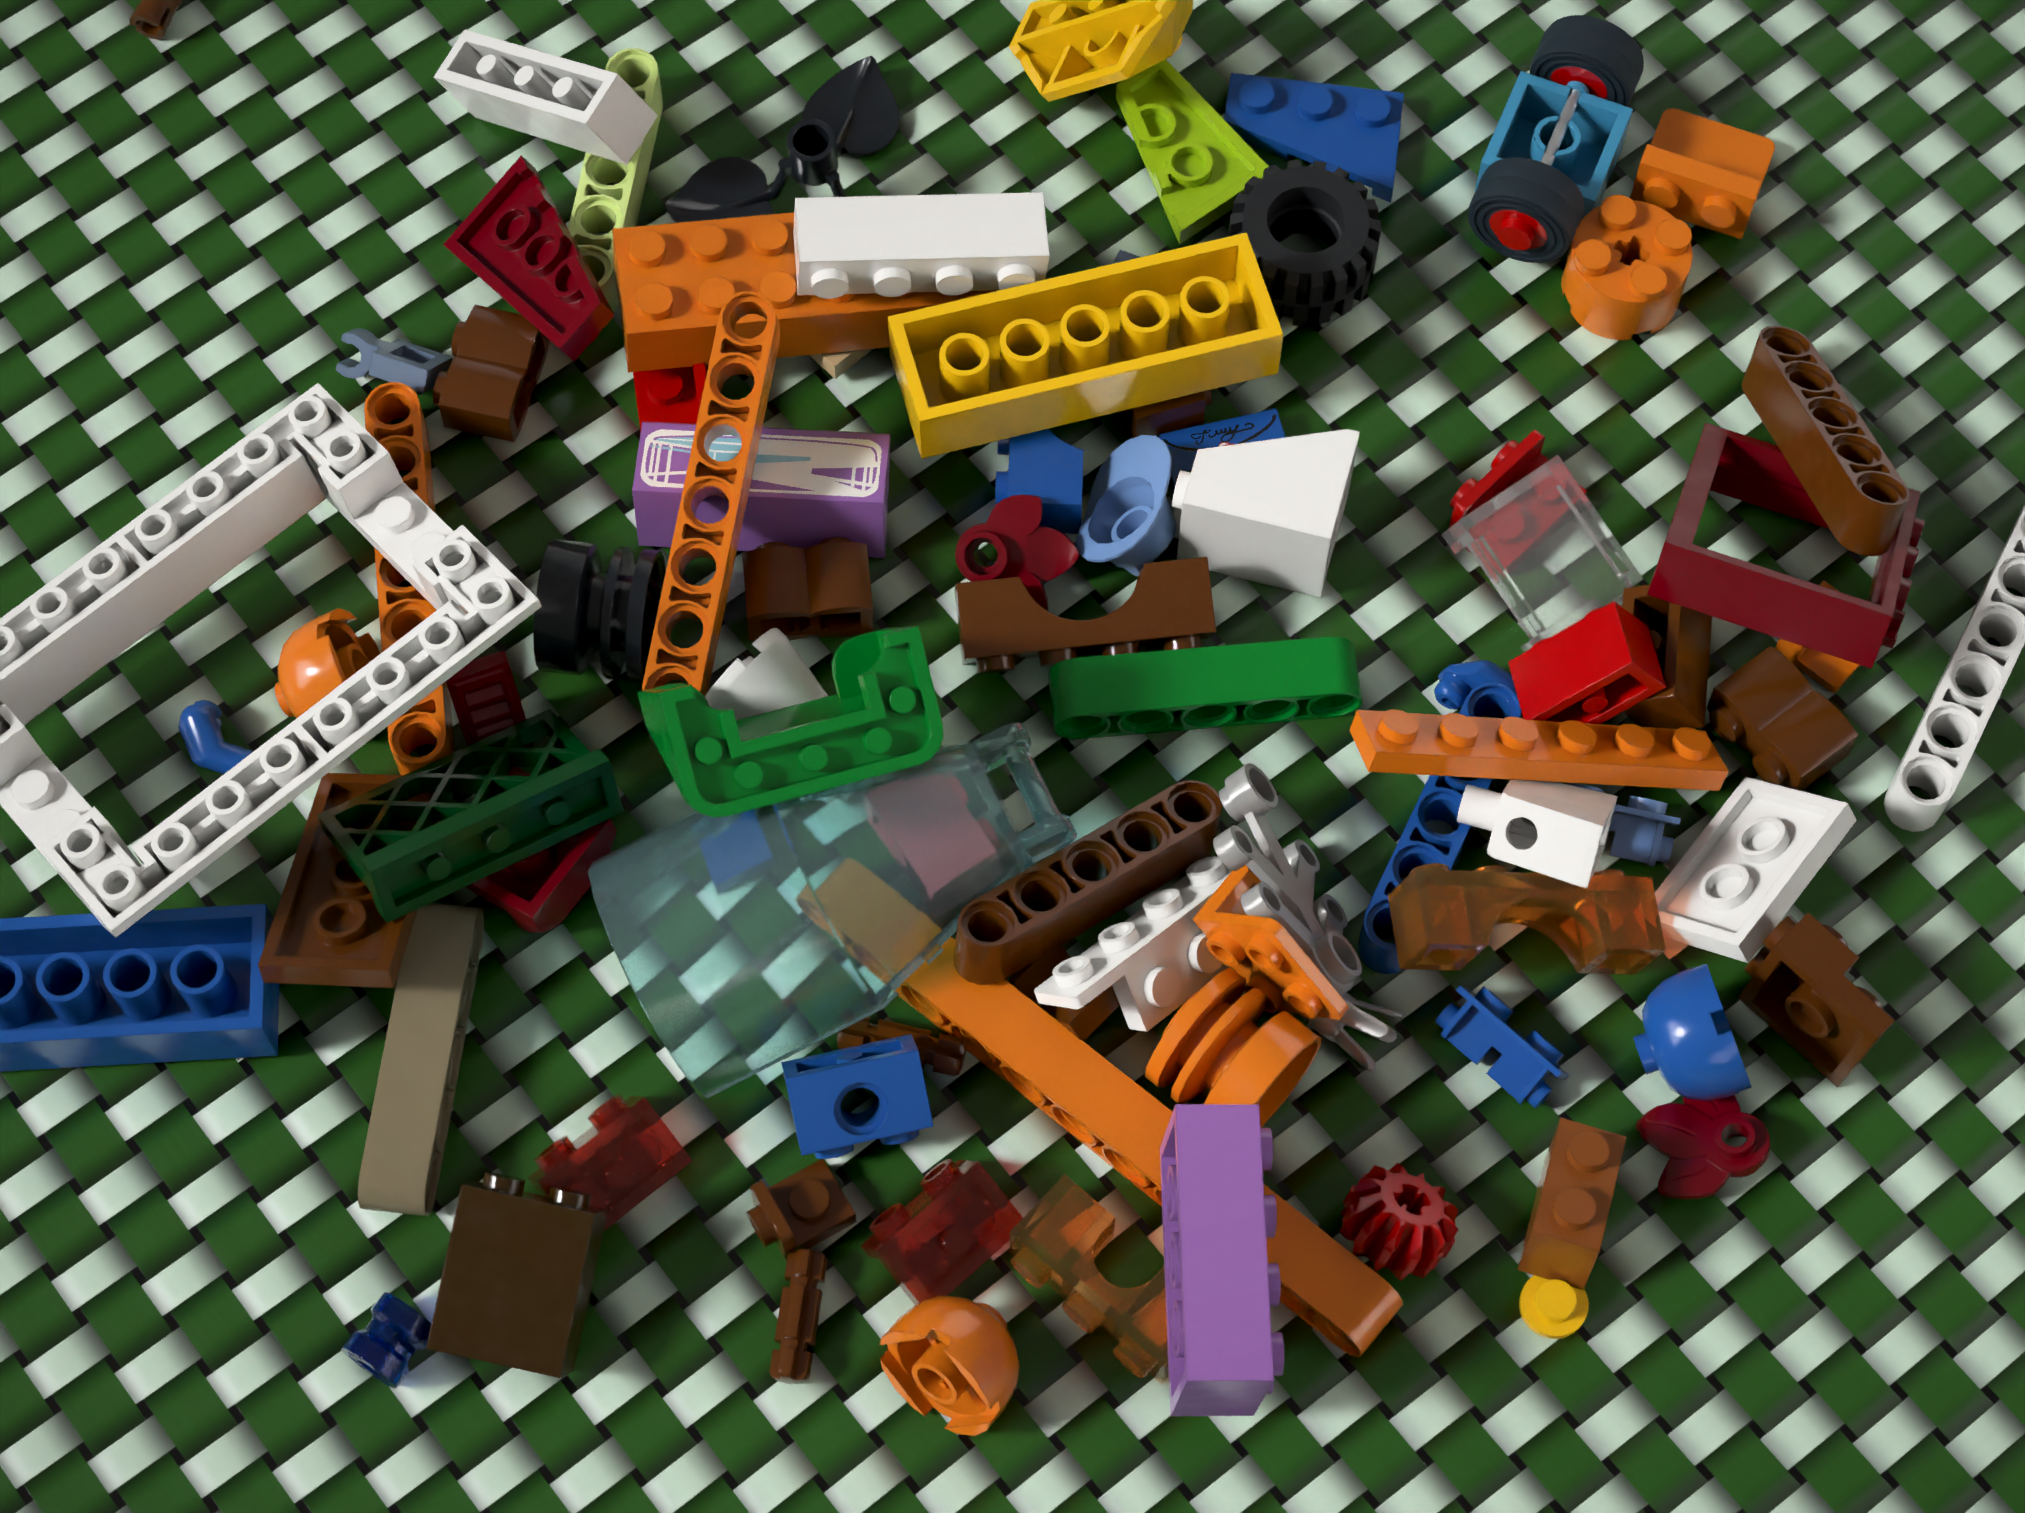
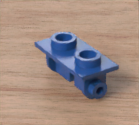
M1459 986L1456 991L1467 1001L1460 1009L1454 1003H1450L1439 1014L1435 1023L1443 1029L1441 1036L1476 1065H1479L1494 1047L1502 1055L1486 1074L1512 1095L1520 1105L1528 1102L1537 1109L1553 1091L1545 1083L1547 1078L1551 1074L1564 1080L1570 1076L1557 1064L1564 1054L1535 1029L1525 1037L1506 1020L1514 1011L1486 987L1483 986L1475 994L1470 989Z

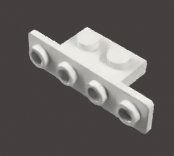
M1218 856L1203 858L1191 864L1186 870V876L1170 888L1158 891L1147 897L1142 903V909L1126 921L1114 924L1103 930L1098 935V942L1082 954L1066 959L1055 966L1052 971L1053 975L1034 989L1038 1003L1080 1009L1112 985L1129 1029L1148 1032L1184 1004L1192 995L1200 991L1215 975L1229 967L1219 961L1206 946L1208 937L1192 919L1232 870L1226 867Z

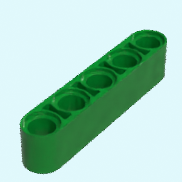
M1318 637L1079 657L1058 662L1050 667L1048 671L1054 730L1057 735L1068 739H1090L1335 718L1351 714L1363 704L1354 643L1343 637Z

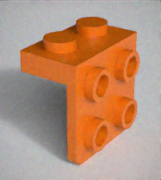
M1669 108L1662 113L1650 145L1647 144L1630 198L1656 205L1676 219L1742 240L1772 159L1775 145L1767 137L1676 108Z
M1246 865L1238 871H1232L1192 919L1208 937L1206 946L1219 961L1234 968V970L1246 978L1245 993L1253 988H1257L1267 995L1265 1011L1275 1013L1276 1011L1284 1010L1289 1013L1300 1014L1309 1019L1322 1017L1340 1020L1349 1009L1348 1004L1287 930L1272 918L1251 916L1245 913L1241 904V895L1262 881Z

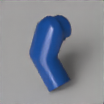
M1488 660L1450 664L1439 674L1440 682L1434 689L1436 700L1442 706L1454 710L1463 706L1466 697L1472 689L1485 683L1505 685L1517 695L1512 675Z
M209 700L196 701L193 705L187 706L182 711L178 726L191 760L196 765L225 774L254 751L225 742L220 730L221 720L217 719L222 715L220 708Z

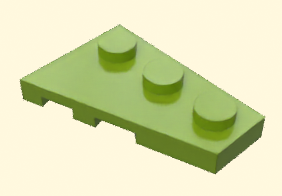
M1166 59L1116 84V100L1179 244L1231 211L1238 193L1244 194L1245 183L1253 176L1263 180L1264 169L1269 166Z

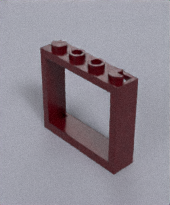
M1705 423L1647 595L1872 669L1881 645L1893 649L1899 628L1905 616V612L1902 610L1912 585V580L1909 578L1918 556L1919 548L1916 547L1925 524V520L1915 518L1921 492L1908 488L1910 492L1909 500L1888 551L1877 558L1868 600L1865 601L1693 544L1709 491H1714L1829 529L1777 445Z

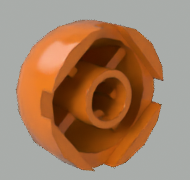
M337 608L318 616L295 630L284 643L277 668L279 682L275 684V695L281 709L287 716L298 718L381 654L369 633L357 637L354 631L347 625V623L357 619L351 612Z
M941 1295L925 1300L903 1314L881 1338L880 1345L887 1344L888 1350L880 1358L882 1369L895 1390L912 1408L924 1417L934 1408L941 1414L952 1418L944 1428L953 1433L976 1436L987 1431L1003 1412L1013 1395L1020 1369L1017 1350L1002 1315L985 1303H976L966 1298Z

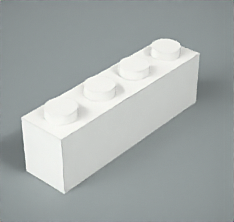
M465 29L434 75V78L475 118L625 165L628 164L635 151L641 146L644 137L658 117L617 73Z
M1043 192L795 198L793 236L797 295H816L826 299L838 298L845 294L877 293L885 297H897L909 292H940L945 295H961L968 291L1003 290L1046 279L1050 254Z

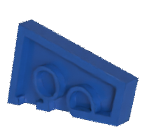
M1239 73L1230 74L1224 120L1247 144L1285 160L1295 156L1312 164L1314 161L1326 163V170L1335 172L1339 167L1350 173L1349 179L1356 182L1361 181L1363 185L1373 188V196L1391 203L1404 93Z

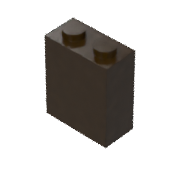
M485 1172L483 1183L477 1181L461 1184L426 1349L561 1378L574 1372L608 1210L590 1206L592 1195L586 1192L562 1187H551L550 1195L547 1197L524 1192L526 1181L524 1179Z

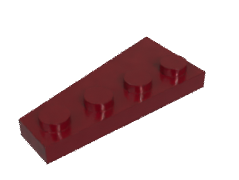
M522 155L443 244L573 361L598 337L601 330L615 316L538 172Z

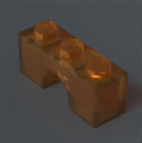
M1064 1174L1010 1232V1253L1014 1255L1011 1263L1017 1272L1036 1288L1041 1289L1046 1283L1065 1300L1062 1304L1063 1310L1080 1328L1088 1333H1092L1097 1328L1117 1346L1113 1349V1353L1129 1371L1140 1378H1144L1149 1373L1163 1385L1169 1378L1164 1266L1149 1282L1139 1287L1121 1288L1106 1281L1098 1272L1094 1261L1097 1255L1114 1238L1115 1217Z

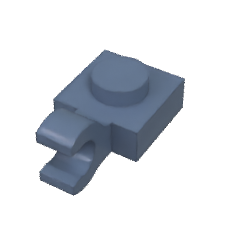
M355 328L343 333L341 341L356 346L360 351L361 361L358 362L347 358L337 363L336 371L352 379L368 374L389 382L403 383L410 386L417 395H422L434 388L440 371H448L453 357L400 339L390 343L377 338L368 330Z

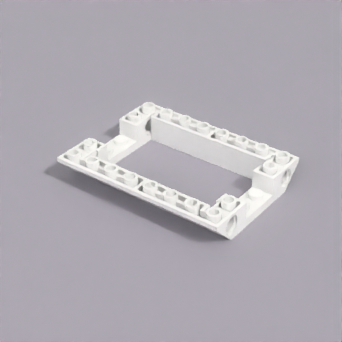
M317 383L0 618V806L103 927L113 936L117 937L541 608L542 605L539 599L467 528L461 525L453 531L403 482L389 452ZM327 499L437 611L130 846L143 864L141 865L110 823L95 806L91 807L44 754L25 725Z

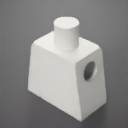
M1510 780L1502 793L1467 784L1460 803L1457 822L1492 831L1487 849V854L1491 857L1587 888L1602 857L1618 796L1559 782ZM1522 817L1529 819L1534 825L1525 822Z

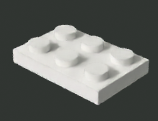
M1745 777L1637 916L1648 933L1749 963L1766 937L1781 921L1857 820L1849 804L1846 802Z

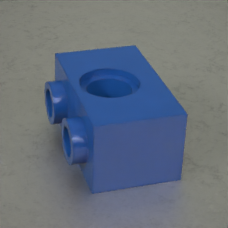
M912 1034L781 1062L802 1156L814 1153L818 1159L837 1158L851 1153L854 1150V1144L876 1139H880V1142L886 1145L905 1143L917 1138L920 1135L919 1130L934 1127L919 1051ZM866 1088L876 1094L874 1103L864 1112L850 1113L841 1108L842 1099L853 1089Z

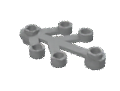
M1247 763L1225 779V787L1219 791V798L1227 813L1238 822L1247 821L1262 853L1254 846L1247 833L1237 825L1231 826L1213 839L1214 849L1220 860L1230 870L1238 871L1246 865L1262 881L1241 895V904L1245 913L1251 916L1269 917L1279 922L1340 995H1343L1353 987V979L1362 973L1361 962L1356 951L1343 936V929L1348 925L1346 914L1340 904L1329 894H1324L1313 902L1315 874L1320 871L1318 858L1311 847L1301 839L1295 840L1283 849L1281 848L1265 816L1266 813L1277 806V793L1263 771L1254 764Z

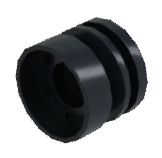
M558 539L551 541L543 557L536 597L542 605L541 608L534 612L533 624L534 656L538 669L542 672L581 676L586 672L595 648L599 649L601 669L605 678L616 679L621 674L626 661L629 679L635 682H643L666 573L665 560L661 550L644 549L640 553L635 566L630 547L620 546L613 554L607 573H602L600 553L595 543Z

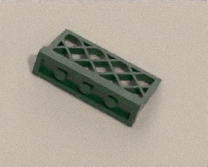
M548 709L324 811L317 816L323 832L370 890L377 911L389 923L624 812L610 760L599 748L590 752L564 723ZM546 735H549L551 738L546 748L523 747ZM479 766H492L488 775L466 774V772ZM511 767H535L530 776H507ZM422 792L434 793L429 802L407 801L409 798ZM454 793L476 794L472 803H449ZM363 819L375 820L370 829L346 828ZM395 820L417 821L412 831L390 830Z

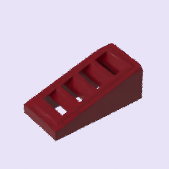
M499 651L472 660L446 681L467 746L526 720L505 651ZM533 742L524 745L523 747L531 748L533 746Z

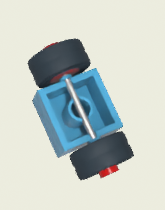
M1572 15L1554 21L1544 32L1532 59L1530 74L1520 71L1481 161L1475 193L1468 210V221L1471 229L1484 244L1494 251L1523 262L1546 263L1562 257L1569 249L1576 229L1584 216L1599 206L1623 148L1633 109L1629 108L1628 105L1633 97L1644 67V57L1639 45L1620 27L1592 16Z

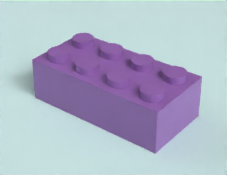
M1175 1104L1160 1146L1170 1416H1254L1265 1395L1272 1394L1274 1376L1283 1375L1282 1333H1271L1270 1306H1278L1280 1301V1271L1277 1263H1267V1238H1274L1276 1234V1200L1274 1195H1264L1263 1170H1271L1273 1138L1270 1128H1260L1259 1104Z

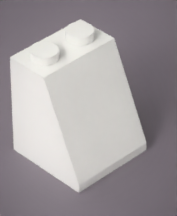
M1344 429L1198 449L1191 473L1180 470L1172 499V507L1175 508L1174 516L1177 523L1174 538L1179 539L1177 560L1208 557L1209 571L1321 598L1349 494L1360 432Z

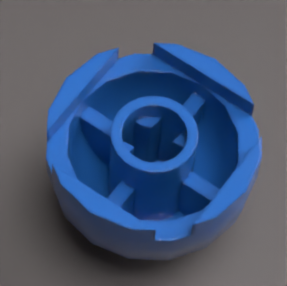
M1707 964L1680 971L1663 980L1648 995L1643 1007L1642 1014L1645 1033L1633 1037L1646 1074L1659 1071L1670 1090L1686 1099L1701 1101L1726 1098L1738 1094L1740 1091L1752 1088Z

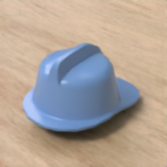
M1140 435L1125 441L1112 451L1100 467L1093 483L1086 513L1076 539L1080 555L1087 561L1102 563L1109 560L1117 567L1125 568L1134 576H1139L1145 563H1153L1154 559L1168 547L1174 538L1177 523L1174 511L1166 497L1171 477L1172 456L1168 445L1157 436Z

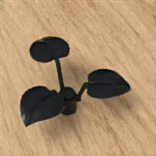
M866 57L842 69L811 96L803 110L802 121L795 124L788 133L787 147L789 157L779 161V172L770 188L767 189L766 176L755 163L741 157L720 158L696 171L681 190L665 203L667 213L675 223L774 214L768 201L775 200L780 196L789 175L792 174L798 181L806 185L820 186L827 183L834 197H847L837 172L838 156H840L842 150L851 156L859 158L875 155L891 144L898 133L900 125V115L896 99L886 84L874 57Z

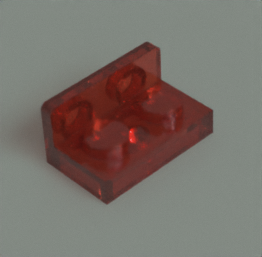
M617 1094L600 1105L588 1116V1120L593 1126L580 1137L571 1142L567 1135L563 1136L543 1150L534 1160L540 1168L531 1174L528 1180L535 1189L541 1190L547 1197L550 1195L551 1187L568 1188L591 1194L590 1206L608 1210L605 1231L693 1160L645 1097L631 1096L624 1100L620 1094Z
M947 1159L941 1162L922 1178L920 1185L924 1190L905 1207L902 1203H896L889 1207L869 1226L873 1235L861 1245V1248L870 1258L879 1259L914 1305L940 1295H949L1028 1224L979 1161L958 1160L954 1163L952 1159Z

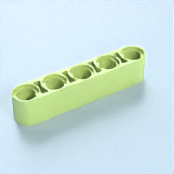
M627 48L616 52L609 59L605 70L619 74L658 117L644 137L643 143L635 151L627 165L585 153L568 226L573 239L613 312L616 311L619 303L614 273L612 229L636 227L663 108L658 64L651 54L638 48ZM598 232H608L603 235H593Z

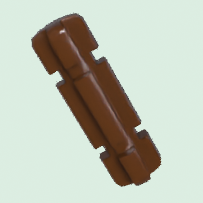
M851 1012L845 1013L841 1019L837 1032V1046L839 1049L912 1034L919 1051L922 1069L925 1064L933 1066V1072L956 1076L959 1075L966 1056V1041L960 1037L941 1033L939 1039L930 1037V1030L882 1019L879 1020L878 1025L870 1023L871 1017Z
M798 1249L791 1251L787 1257L784 1277L787 1281H790V1287H783L774 1339L775 1342L780 1343V1350L773 1349L770 1365L771 1378L779 1382L799 1384L807 1382L810 1378L813 1354L807 1352L808 1346H815L823 1292L817 1289V1284L824 1283L827 1268V1258L823 1253L810 1249Z

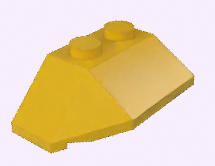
M1038 0L1029 4L1009 48L1021 62L1025 72L1039 93L1048 102L1129 79L1171 57L1182 43V33L1193 11V0Z

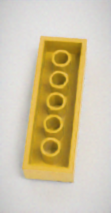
M1247 232L888 316L890 358L921 459L1278 374L1283 341V332Z

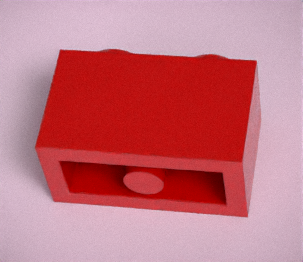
M1615 601L1604 607L1592 610L1580 621L1550 638L1540 640L1528 651L1508 661L1523 719L1553 722L1574 720L1586 724H1601L1666 688L1648 626Z

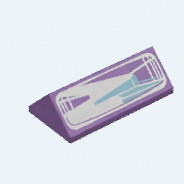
M642 422L632 487L639 546L671 547L696 424ZM762 427L737 551L754 550L759 545L767 542H783L791 547L805 549L818 545L819 542L827 538L843 537L852 542L867 544L868 557L885 558L891 433ZM732 435L720 436L712 442L709 448V456L719 462L729 461L739 453L742 441ZM720 496L705 498L698 505L696 518L704 523L721 521L727 514L729 502Z

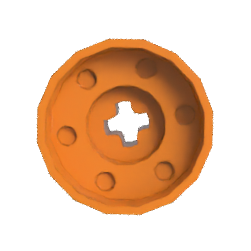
M1228 967L1215 975L1177 1011L1152 1053L1146 1066L1145 1077L1157 1087L1162 1088L1175 1081L1171 1091V1098L1178 1104L1187 1103L1206 1088L1210 1092L1204 1104H1259L1260 1128H1262L1298 1085L1319 1051L1322 1038L1292 1014L1284 1010L1265 1022L1261 1027L1257 1026L1256 1024L1266 1005L1267 995L1257 988H1253L1242 995L1246 985V978L1236 970Z

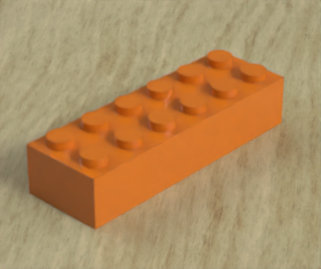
M794 212L612 229L614 273L628 372L693 366L692 364L698 363L709 365L721 308L730 296L741 291H755L764 295L772 303L781 328L777 358L887 348L889 347L888 316L994 292V290L968 291L961 295H945L940 292H909L897 297H885L877 293L845 294L832 299L820 298L816 295H797L793 236ZM758 314L745 315L737 321L734 333L742 338H754L764 331L767 320Z

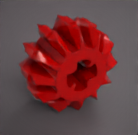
M1396 1163L1389 1171L1374 1165L1367 1174L1360 1178L1357 1185H1352L1343 1201L1345 1206L1340 1213L1343 1217L1340 1234L1347 1240L1354 1242L1353 1255L1356 1257H1367L1373 1262L1375 1272L1384 1267L1390 1269L1393 1275L1400 1281L1409 1273L1424 1278L1429 1271L1435 1269L1442 1258H1446L1455 1243L1454 1237L1458 1231L1455 1219L1459 1209L1453 1204L1444 1201L1446 1188L1431 1186L1425 1181L1424 1172L1413 1176L1408 1174L1399 1163Z

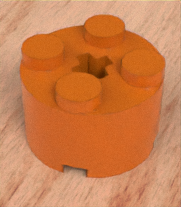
M1624 195L1607 197L1601 206L1596 207L1585 215L1580 221L1570 245L1561 281L1563 295L1565 293L1571 305L1570 313L1575 320L1588 331L1612 340H1631L1633 334L1651 330L1650 334H1653L1664 328L1676 313L1692 264V233L1689 226L1656 205L1632 200Z

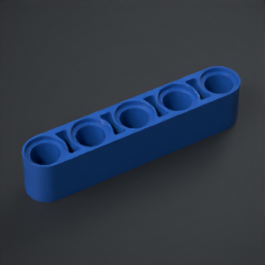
M1485 683L1472 689L1466 697L1459 714L1470 717L1490 716L1504 719L1507 717L1520 718L1522 711L1518 697L1513 690L1502 684ZM1429 776L1365 912L1357 947L1360 958L1373 971L1382 974L1398 973L1407 968L1414 959L1474 829V826L1457 822L1458 811L1465 788L1469 784L1492 790L1496 779L1478 778L1473 781H1465L1455 776ZM1432 820L1445 821L1451 825L1454 832L1444 835L1438 834L1430 830L1426 823ZM1408 873L1419 874L1426 878L1430 885L1426 888H1412L1406 885L1400 876ZM1382 927L1395 928L1402 933L1405 940L1400 943H1387L1379 939L1374 931Z

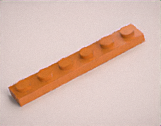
M1395 709L1387 711L1357 710L1350 727V733L1368 772L1720 791L1729 772L1707 732L1689 727L1668 729L1641 727L1635 724H1623L1621 726L1586 724L1574 720L1553 722L1525 720L1519 717H1507L1504 719L1470 717L1458 713L1446 715L1407 713Z

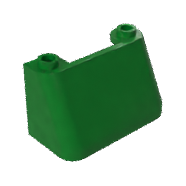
M919 626L884 628L857 635L844 641L835 651L832 660V676L837 694L739 720L735 719L733 709L717 710L711 708L705 696L695 687H692V685L684 683L667 684L637 692L646 727L686 804L695 812L709 817H726L920 765L930 760L938 752L944 737L943 722Z

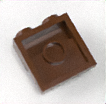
M1809 912L1799 922L1789 914L1766 937L1762 943L1764 947L1745 967L1744 971L1752 978L1738 999L1838 1088L1857 1068L1895 1020L1883 1011L1881 1003L1871 992L1862 987L1855 986L1845 977L1859 957L1848 948L1847 942L1842 935L1834 928L1821 924Z

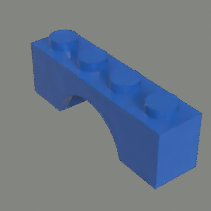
M1049 429L999 440L998 455H1009L1008 472L996 471L995 505L1012 495L1026 494L1039 496L1043 504L1040 525L1052 527L1065 534H1078L1082 516L1084 450L1065 443Z

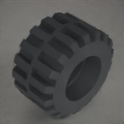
M1301 160L1288 161L1287 169L1280 170L1276 164L1264 169L1263 180L1253 176L1246 182L1244 194L1238 193L1233 203L1229 236L1247 232L1279 323L1282 316L1293 318L1292 325L1305 326L1307 318H1315L1318 324L1330 322L1333 311H1336L1341 316L1351 311L1353 300L1361 301L1367 293L1369 282H1372L1381 234V221L1377 220L1379 209L1375 199L1366 200L1368 189L1361 181L1351 184L1349 182V172L1339 167L1335 172L1328 171L1324 162L1314 161L1313 167H1304L1301 164ZM1304 233L1320 238L1330 247L1319 252L1301 253L1284 247L1276 239L1288 234Z

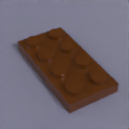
M327 773L321 778L258 963L264 983L394 988L417 910L387 923L377 911L370 890L323 832L317 815L403 775ZM422 792L409 798L407 801L429 802L434 793ZM363 819L346 828L370 829L375 820ZM395 820L390 830L412 831L417 821Z

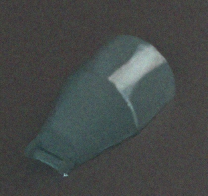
M1014 722L1004 725L973 742L940 746L938 752L930 760L917 766L734 815L709 817L693 810L592 862L588 874L593 897L610 943L630 986L654 1030L679 1069L705 1098H709L884 1009L898 995L896 989L924 962L929 965L944 951L941 945L957 931L958 917L962 908L972 900L1025 871L1035 862L1063 849L1075 840L1077 832L1069 816L1060 814L1028 750L1032 742L1022 723ZM1005 763L1035 821V825L1021 832H1018L989 772Z

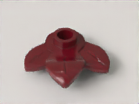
M1020 494L1003 499L995 505L986 523L977 524L966 530L957 542L955 559L960 572L971 582L1020 577L1030 596L1041 607L1049 611L1048 598L1043 581L1052 580L1066 572L1079 559L1080 551L1065 533L1052 527L1040 525L1043 514L1041 497ZM981 543H990L996 548L998 558L995 564L988 565L979 559L978 548Z
M1735 1095L1710 1101L1686 1099L1683 1097L1684 1104L1668 1103L1656 1106L1646 1112L1635 1125L1637 1133L1646 1143L1662 1155L1669 1157L1657 1187L1659 1195L1669 1198L1699 1199L1714 1195L1723 1187L1729 1177L1741 1178L1755 1173L1766 1162L1771 1149L1770 1136L1766 1126L1755 1116L1741 1112ZM1735 1136L1748 1139L1743 1145L1738 1147H1731L1724 1143L1726 1139Z

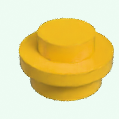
M1534 1275L1526 1282L1521 1291L1519 1309L1525 1324L1533 1332L1545 1338L1561 1339L1574 1334L1582 1326L1588 1314L1589 1302L1585 1289L1572 1287L1562 1280H1548Z

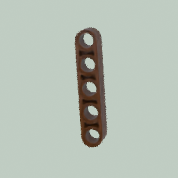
M1765 327L1760 331L1741 384L1743 392L1836 540L1848 550L1860 555H1883L1890 547L1909 500L1910 492L1908 487L1811 341L1802 333L1788 327Z
M1184 780L1176 783L969 902L962 908L957 924L954 966L959 975L968 982L978 985H992L1000 982L1185 873L1187 868L1194 862L1209 857L1214 848L1213 839L1217 835L1222 812V803L1218 792L1207 783L1197 780Z

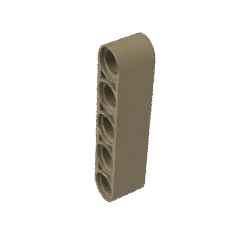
M429 903L417 910L398 973L358 1182V1204L362 1210L429 1217L434 1207L482 950L484 913L480 907Z

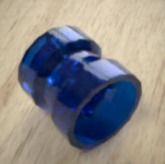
M383 1292L371 1308V1321L364 1330L354 1331L341 1349L351 1360L389 1387L397 1389L409 1373L408 1361L416 1351L426 1349L431 1322L399 1298L390 1293Z

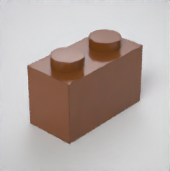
M1560 1117L1545 1157L1517 1270L1548 1280H1562L1572 1287L1584 1290L1600 1252L1626 1136Z

